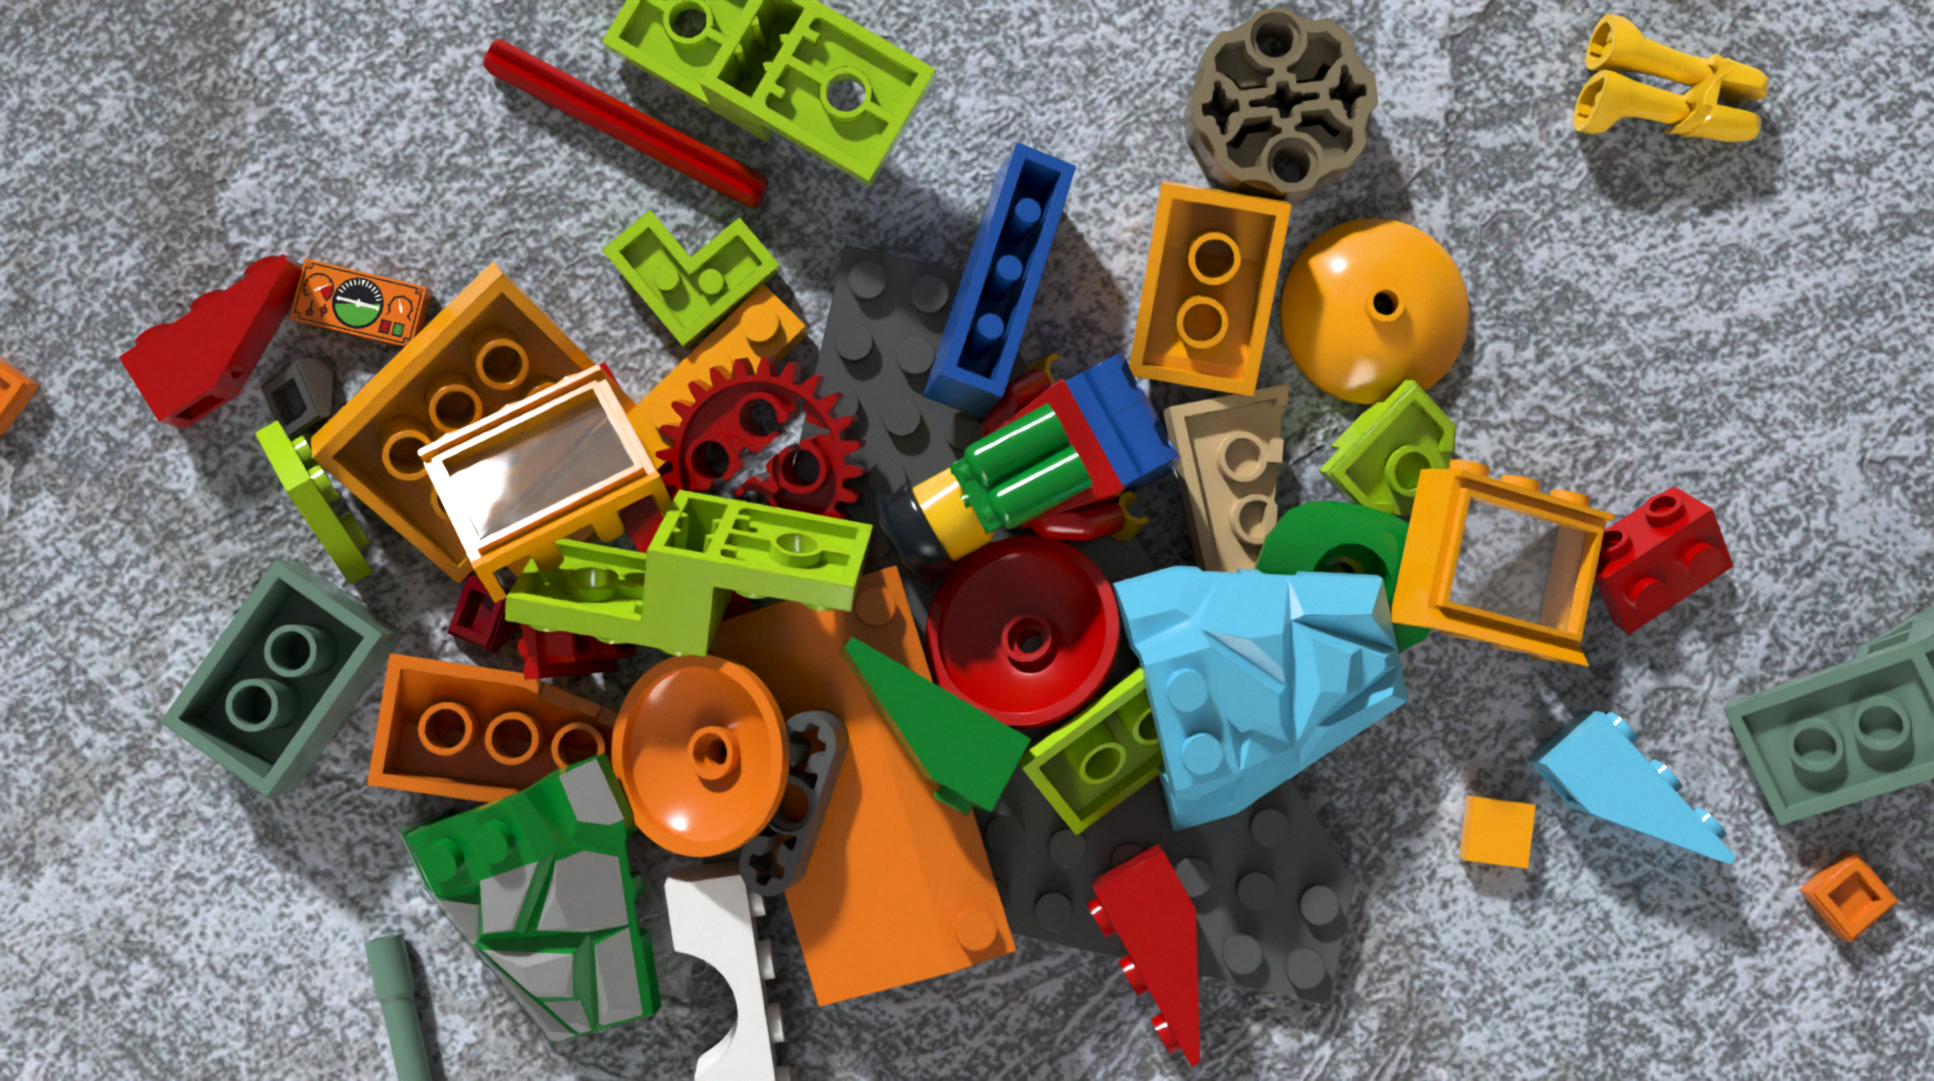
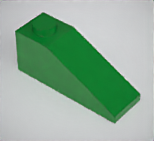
M853 636L846 639L839 651L841 656L921 776L937 785L932 797L965 816H968L973 806L979 810L992 812L1031 739Z

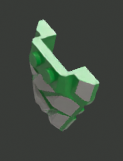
M605 752L555 770L518 793L457 814L455 808L408 824L397 831L423 888L552 1044L655 1014L661 1008L650 930L639 927L635 899L644 892L641 872H631L626 839L635 833L633 814Z

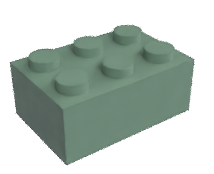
M275 559L160 723L265 797L294 792L384 666L390 653H393L403 639L405 633L303 562Z

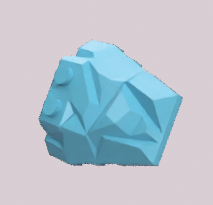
M1173 566L1113 583L1127 645L1139 658L1164 760V765L1158 766L1157 769L1170 823L1174 831L1239 813L1286 780H1289L1408 701L1384 581L1378 575L1297 571L1296 575L1262 574L1258 569L1237 568L1235 573L1201 571L1197 566Z

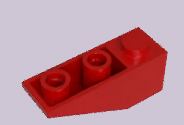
M285 254L279 257L273 255L259 259L245 269L243 273L245 278L226 290L218 289L201 295L190 304L189 309L191 312L172 324H159L145 330L135 339L136 346L119 356V359L158 422L186 429L240 394L293 304L303 264Z
M1156 843L1091 879L1089 882L1097 897L1086 904L1104 937L1106 938L1117 932L1129 955L1118 960L1136 995L1139 996L1149 990L1161 1013L1150 1020L1169 1055L1182 1049L1192 1067L1200 1062L1196 909L1166 854Z

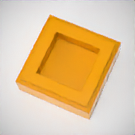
M1466 795L1459 858L1466 861L1528 869L1536 805Z

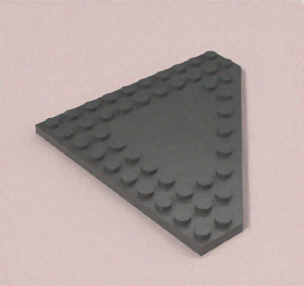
M844 245L815 374L824 376L822 387L818 393L824 398L837 392H842L844 395L840 404L834 410L838 418L846 415H857L858 420L845 430L847 439L866 441V446L850 453L851 462L866 466L868 470L862 476L849 478L848 482L849 485L863 494L861 500L855 503L841 502L840 505L852 518L850 521L873 525L870 549L862 576L897 565L932 681L938 685L927 658L925 630L932 600L947 575L936 578L932 587L928 588L922 586L908 572L895 554L883 531L876 510L875 497L877 494L890 495L904 483H910L914 487L950 468L949 465L964 457V452L969 445L982 439L981 424L984 418L980 419L923 397L964 271ZM1018 351L1008 383L1022 376L1027 367ZM805 415L799 445L802 439L819 433L829 434L830 431L827 428H817V424L808 423ZM799 449L794 462V470L803 481L814 483L820 472L819 462L810 451ZM1001 526L994 530V537L988 544L1005 538L1039 535L1032 528L1021 531L1019 526L1013 529H1006ZM1110 535L1089 541L1055 539L1069 544L1088 556L1105 575L1114 594L1113 583L1158 571L1137 536L1129 541H1119ZM971 553L956 560L957 565ZM765 597L763 598L761 608L785 601V599ZM1122 620L1121 640L1116 661L1108 678L1095 695L1140 663L1139 658L1127 645ZM1032 636L1028 638L1023 644V652L1033 653L1037 651L1042 644V637ZM1061 720L1037 728L1014 730L1030 738V744ZM1019 763L992 812L972 807L1011 934L1119 959L1126 957L1129 953L1118 933L1115 932L1105 938L1086 904L1097 897L1089 881L1157 843L1166 854L1196 909L1197 968L1199 977L1329 1006L1356 879L1291 778L1237 814L1179 831H1174L1171 826L1159 775L1077 836L1024 772ZM743 846L727 853L704 857L702 864L739 860ZM772 851L764 854L762 859L770 863L769 875L773 877L778 874Z

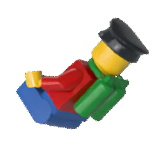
M1054 353L1030 363L1022 376L1007 384L1003 398L994 408L988 411L981 424L982 439L969 445L964 452L963 458L949 465L950 468L914 487L910 483H904L890 495H876L875 503L878 518L890 545L904 567L922 586L930 588L936 578L955 572L958 569L956 560L988 544L994 537V530L1001 526L1006 529H1013L1019 526L1021 531L1032 528L1043 539L1089 541L1110 535L1119 541H1129L1149 522L1148 516L1135 518L1127 512L1137 500L1134 493L1174 472L1181 456L1167 437L1155 409L1146 393L1135 380L1123 353L1114 355L1072 378L1061 379L1058 382L1053 379L1050 372L1052 362L1059 359L1058 354Z

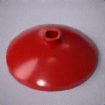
M1040 536L1005 538L985 545L968 555L957 565L958 569L948 574L932 600L925 630L928 662L941 688L1013 729H1030L1052 724L1073 714L1084 706L1103 686L1114 666L1121 640L1120 611L1113 589L1105 575L1081 551L1055 539H1043ZM1032 636L1042 637V644L1037 651L1033 653L1023 652V644L1028 638Z

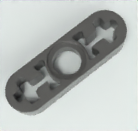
M812 709L791 717L785 723L790 750L787 784H794L804 791L808 799V811L802 820H794L782 811L779 804L774 816L766 827L743 846L739 859L740 874L747 887L756 894L762 896L778 895L797 885L806 873L849 743L848 731L844 722L837 714L830 710ZM818 726V739L826 743V749L811 755L806 770H792L791 766L794 767L807 761L811 749V742L803 738V732ZM782 834L795 835L796 837L781 843L776 862L784 867L785 870L772 877L769 875L770 863L762 859V856L778 847Z

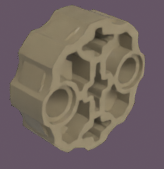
M1288 7L1256 11L1250 21L1236 27L1232 31H1221L1201 56L1194 73L1195 82L1191 96L1184 110V129L1187 143L1197 149L1201 159L1207 166V177L1220 189L1285 200L1291 205L1302 203L1307 195L1321 189L1325 185L1336 184L1367 145L1366 133L1371 113L1378 105L1374 72L1362 65L1354 51L1353 37L1330 19L1314 21L1297 16ZM1264 36L1279 40L1284 47L1285 55L1275 58L1263 54L1259 50L1256 40ZM1323 65L1329 69L1322 81L1308 82L1313 81L1317 71ZM1336 88L1337 92L1340 93L1342 101H1352L1353 105L1348 112L1344 110L1340 100L1330 99ZM1272 99H1278L1281 109H1291L1287 118H1280L1278 108H1267ZM1212 100L1214 107H1217L1218 115L1228 117L1221 133L1215 117L1205 116ZM1246 135L1243 143L1237 149L1231 146L1236 136ZM1280 158L1294 161L1300 167L1302 173L1301 181L1289 183L1281 180L1275 174L1273 161Z

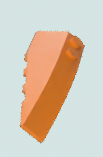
M390 653L367 785L490 803L527 789L555 770L604 752L612 767V737L618 712L540 679L524 680V673Z

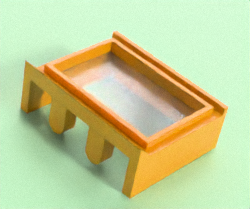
M599 364L581 373L568 375L554 386L522 401L507 404L497 413L461 430L446 433L436 442L417 450L471 560L474 571L495 603L507 596L495 573L496 570L528 554L531 555L539 571L549 572L555 570L564 560L555 541L592 523L599 539L602 542H610L620 537L624 532V526L617 513L618 510L651 494L664 518L672 504L660 474L656 471L603 375Z
M1451 459L1448 469H1421L1390 613L1391 622L1439 630L1440 634L1445 636L1490 643V647L1531 654V658L1589 667L1581 648L1606 521H1614L1615 514L1588 507L1590 497L1581 493L1556 489L1551 490L1550 495L1539 492L1541 482L1531 478L1516 475H1501L1500 480L1488 477L1490 467L1473 461Z

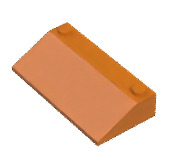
M897 565L861 576L851 611L840 609L818 611L806 607L801 602L785 600L722 621L710 647L712 654L722 655L739 662L763 681L776 700L785 723L799 713L821 708L837 714L844 722L848 731V748L806 873L797 885L784 891L819 1007L952 973L1016 951L973 809H971L968 816H965L932 797L937 785L921 776L839 652L845 640L853 636L933 682ZM818 726L803 732V738L811 742V749L807 761L794 767L791 766L792 770H806L811 755L826 749V743L818 739ZM786 784L780 806L789 818L802 820L808 811V799L800 787L794 784ZM782 834L778 847L772 851L778 874L785 870L784 867L776 862L782 842L796 837L795 835Z

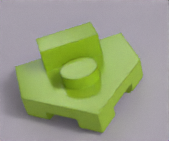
M1405 380L1384 402H1376L1370 405L1331 445L1336 451L1335 454L1318 471L1348 503L1363 505L1392 515H1411L1420 470L1449 468L1451 452L1455 451L1456 425L1414 380Z

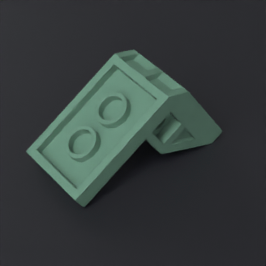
M1934 605L1859 646L1855 658L1726 704L1723 710L1779 826L1934 779Z

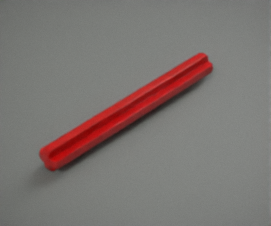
M496 39L491 43L486 52L483 66L489 74L750 209L757 208L766 195L769 182L765 175L502 39Z

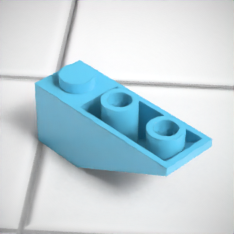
M1581 710L1527 760L1570 808L1713 860L1731 864L1737 859L1721 841L1727 836L1723 827L1705 810L1699 807L1693 810L1677 793L1683 787L1678 778L1661 762L1655 759L1649 762L1633 745L1638 741V736L1622 718L1613 712L1605 715L1599 711Z

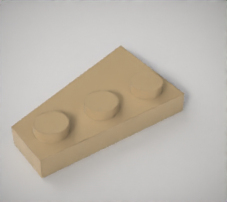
M1289 383L1255 390L1254 397L1232 394L1172 406L1163 410L1169 440L1181 456L1176 472L1197 566L1201 571L1236 573L1237 568L1254 569L1265 537L1277 524L1278 505L1275 503L1278 464L1282 463L1284 439H1280L1283 407L1287 406Z

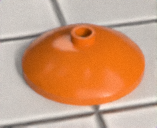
M708 653L706 657L691 654L689 656L670 657L651 667L635 682L627 693L616 718L612 737L611 757L612 769L632 811L633 821L636 826L653 842L671 852L684 856L708 857L738 849L755 838L766 827L774 816L784 795L789 773L790 750L783 715L772 693L763 681L739 662L722 655ZM723 741L727 749L726 761L722 758L720 751Z

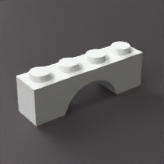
M739 860L669 870L664 887L674 951L696 956L715 967L729 983L734 993L738 1010L737 1018L723 1040L698 1057L694 1080L793 1081L790 1065L778 1066L775 1043L785 1042L783 1014L780 1002L769 1003L765 980L776 978L771 939L759 941L756 917L766 915L765 896L756 894L744 883L739 870Z

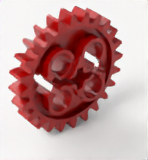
M772 356L761 358L757 373L755 374L748 357L734 360V378L723 365L714 366L709 369L713 387L700 379L693 380L688 383V387L695 402L684 399L672 402V408L682 418L681 423L661 425L660 431L675 441L673 447L656 451L655 457L672 463L673 471L661 476L664 485L676 486L677 491L695 492V490L705 491L723 484L724 480L726 482L739 477L756 463L758 459L757 452L774 447L788 434L785 428L768 434L755 426L752 419V410L759 399L766 400L773 405L777 413L778 423H783L799 417L800 398H803V411H806L807 422L817 424V428H827L830 433H819L802 439L800 445L795 443L785 447L765 465L766 472L748 478L734 492L738 497L751 491L759 492L768 499L772 507L849 521L852 519L840 503H855L861 500L863 496L859 490L849 485L848 482L849 478H855L867 473L868 467L851 462L850 453L866 446V441L847 439L845 430L851 427L858 420L856 414L838 418L834 410L840 404L844 395L842 392H837L824 398L818 393L823 384V375L815 374L804 383L799 382L801 365L796 361L789 362L781 374L778 375L777 364ZM711 441L721 444L728 453L729 465L724 475L715 473L706 462L705 453ZM799 449L810 451L819 462L820 472L814 483L803 481L794 470L793 461Z

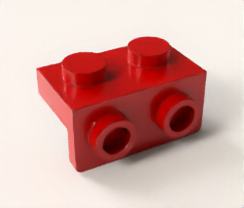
M1671 487L1663 493L1651 497L1643 506L1617 523L1605 528L1595 581L1613 624L1629 635L1734 565L1713 509L1679 488Z

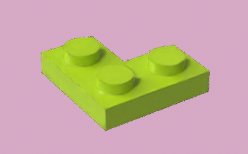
M651 210L646 212L602 249L604 254L686 350L740 306L762 283L766 284L782 271L780 264L740 217L692 257L687 254Z
M278 420L255 432L287 494L349 585L371 574L373 571L361 552V549L371 543L351 511L339 517L330 504L341 497L323 470V467L312 458L311 446L305 437L301 435L291 441Z

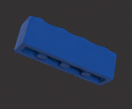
M1017 142L999 168L923 397L983 419L988 411L994 408L1003 398L1076 170L1075 165Z

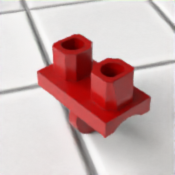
M519 623L524 632L518 642V652L526 661L523 667L524 680L617 671L616 658L632 657L636 652L635 644L631 643L608 644L599 641L593 636L560 630L543 632L533 629L528 624Z

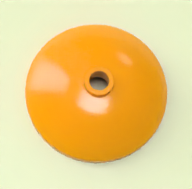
M1381 218L1359 219L1327 230L1312 241L1298 256L1291 266L1282 288L1279 306L1280 328L1291 359L1300 372L1314 386L1344 402L1370 406L1376 402H1384L1405 380H1414L1426 391L1449 371L1456 361L1467 335L1469 300L1465 283L1457 265L1446 250L1432 237L1400 221ZM1383 294L1392 300L1393 311L1390 315H1382L1376 311L1373 304L1375 295Z

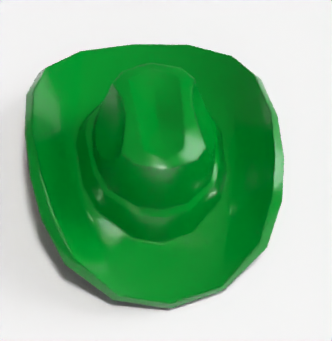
M1310 501L1289 509L1268 533L1254 569H1258L1262 574L1296 575L1297 571L1378 575L1383 578L1391 613L1409 524L1395 515L1363 505L1338 501ZM1392 623L1398 653L1427 638L1431 629Z

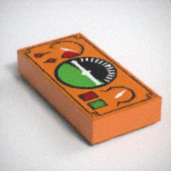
M305 258L289 319L296 323L404 348L424 329L433 291L424 286Z

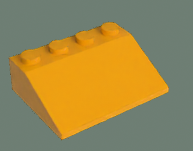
M492 261L310 438L312 458L459 584L474 569L417 450L436 442L446 433L461 430L497 413L507 404L522 401L554 386L568 375L581 373L598 364L508 274ZM601 368L614 395L627 415L637 404ZM605 412L454 485L480 540L512 526L613 428ZM592 429H594L577 447L575 446V444H577L584 436H586Z

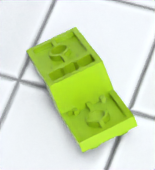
M626 0L601 41L606 50L767 143L772 133L776 132L870 188L936 78V69L817 0ZM688 9H695L706 15L704 30L693 38H684L673 32L675 18L678 14ZM841 81H854L865 90L863 103L852 111L843 112L835 109L828 101L830 90Z
M679 490L649 545L647 553L561 538L555 542L564 560L555 570L549 572L539 571L531 557L506 596L505 620L528 624L533 629L543 632L560 630L593 636L599 641L608 644L631 643L659 648L665 653L674 656H689L691 654L706 657L734 591L743 597L753 599L769 596L801 602L806 607L818 611H831L834 609L851 611L869 553L873 525Z

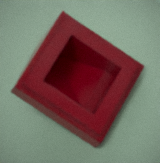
M469 574L447 633L489 652L497 653L518 630L520 625L517 622L505 620L506 598L495 603L479 577ZM502 585L506 595H508L511 588Z

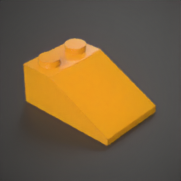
M1161 180L1129 367L1134 377L1254 397L1292 207L1290 203L1285 200Z

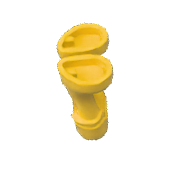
M1606 14L1596 25L1588 43L1585 63L1587 69L1598 71V73L1587 81L1577 99L1573 116V124L1576 131L1590 135L1606 132L1621 118L1632 117L1668 124L1669 126L1664 130V134H1680L1681 138L1702 137L1723 142H1743L1754 140L1757 137L1762 123L1759 115L1746 110L1718 105L1717 101L1718 97L1737 101H1755L1765 98L1768 93L1770 79L1764 72L1730 58H1723L1717 53L1709 58H1702L1680 52L1645 37L1629 19L1622 16ZM1636 72L1687 85L1691 88L1676 94L1637 82L1619 73Z

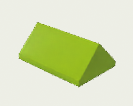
M1140 663L1091 698L1076 712L1061 720L1030 743L1018 762L1076 836L1158 776L1157 767L1164 765Z

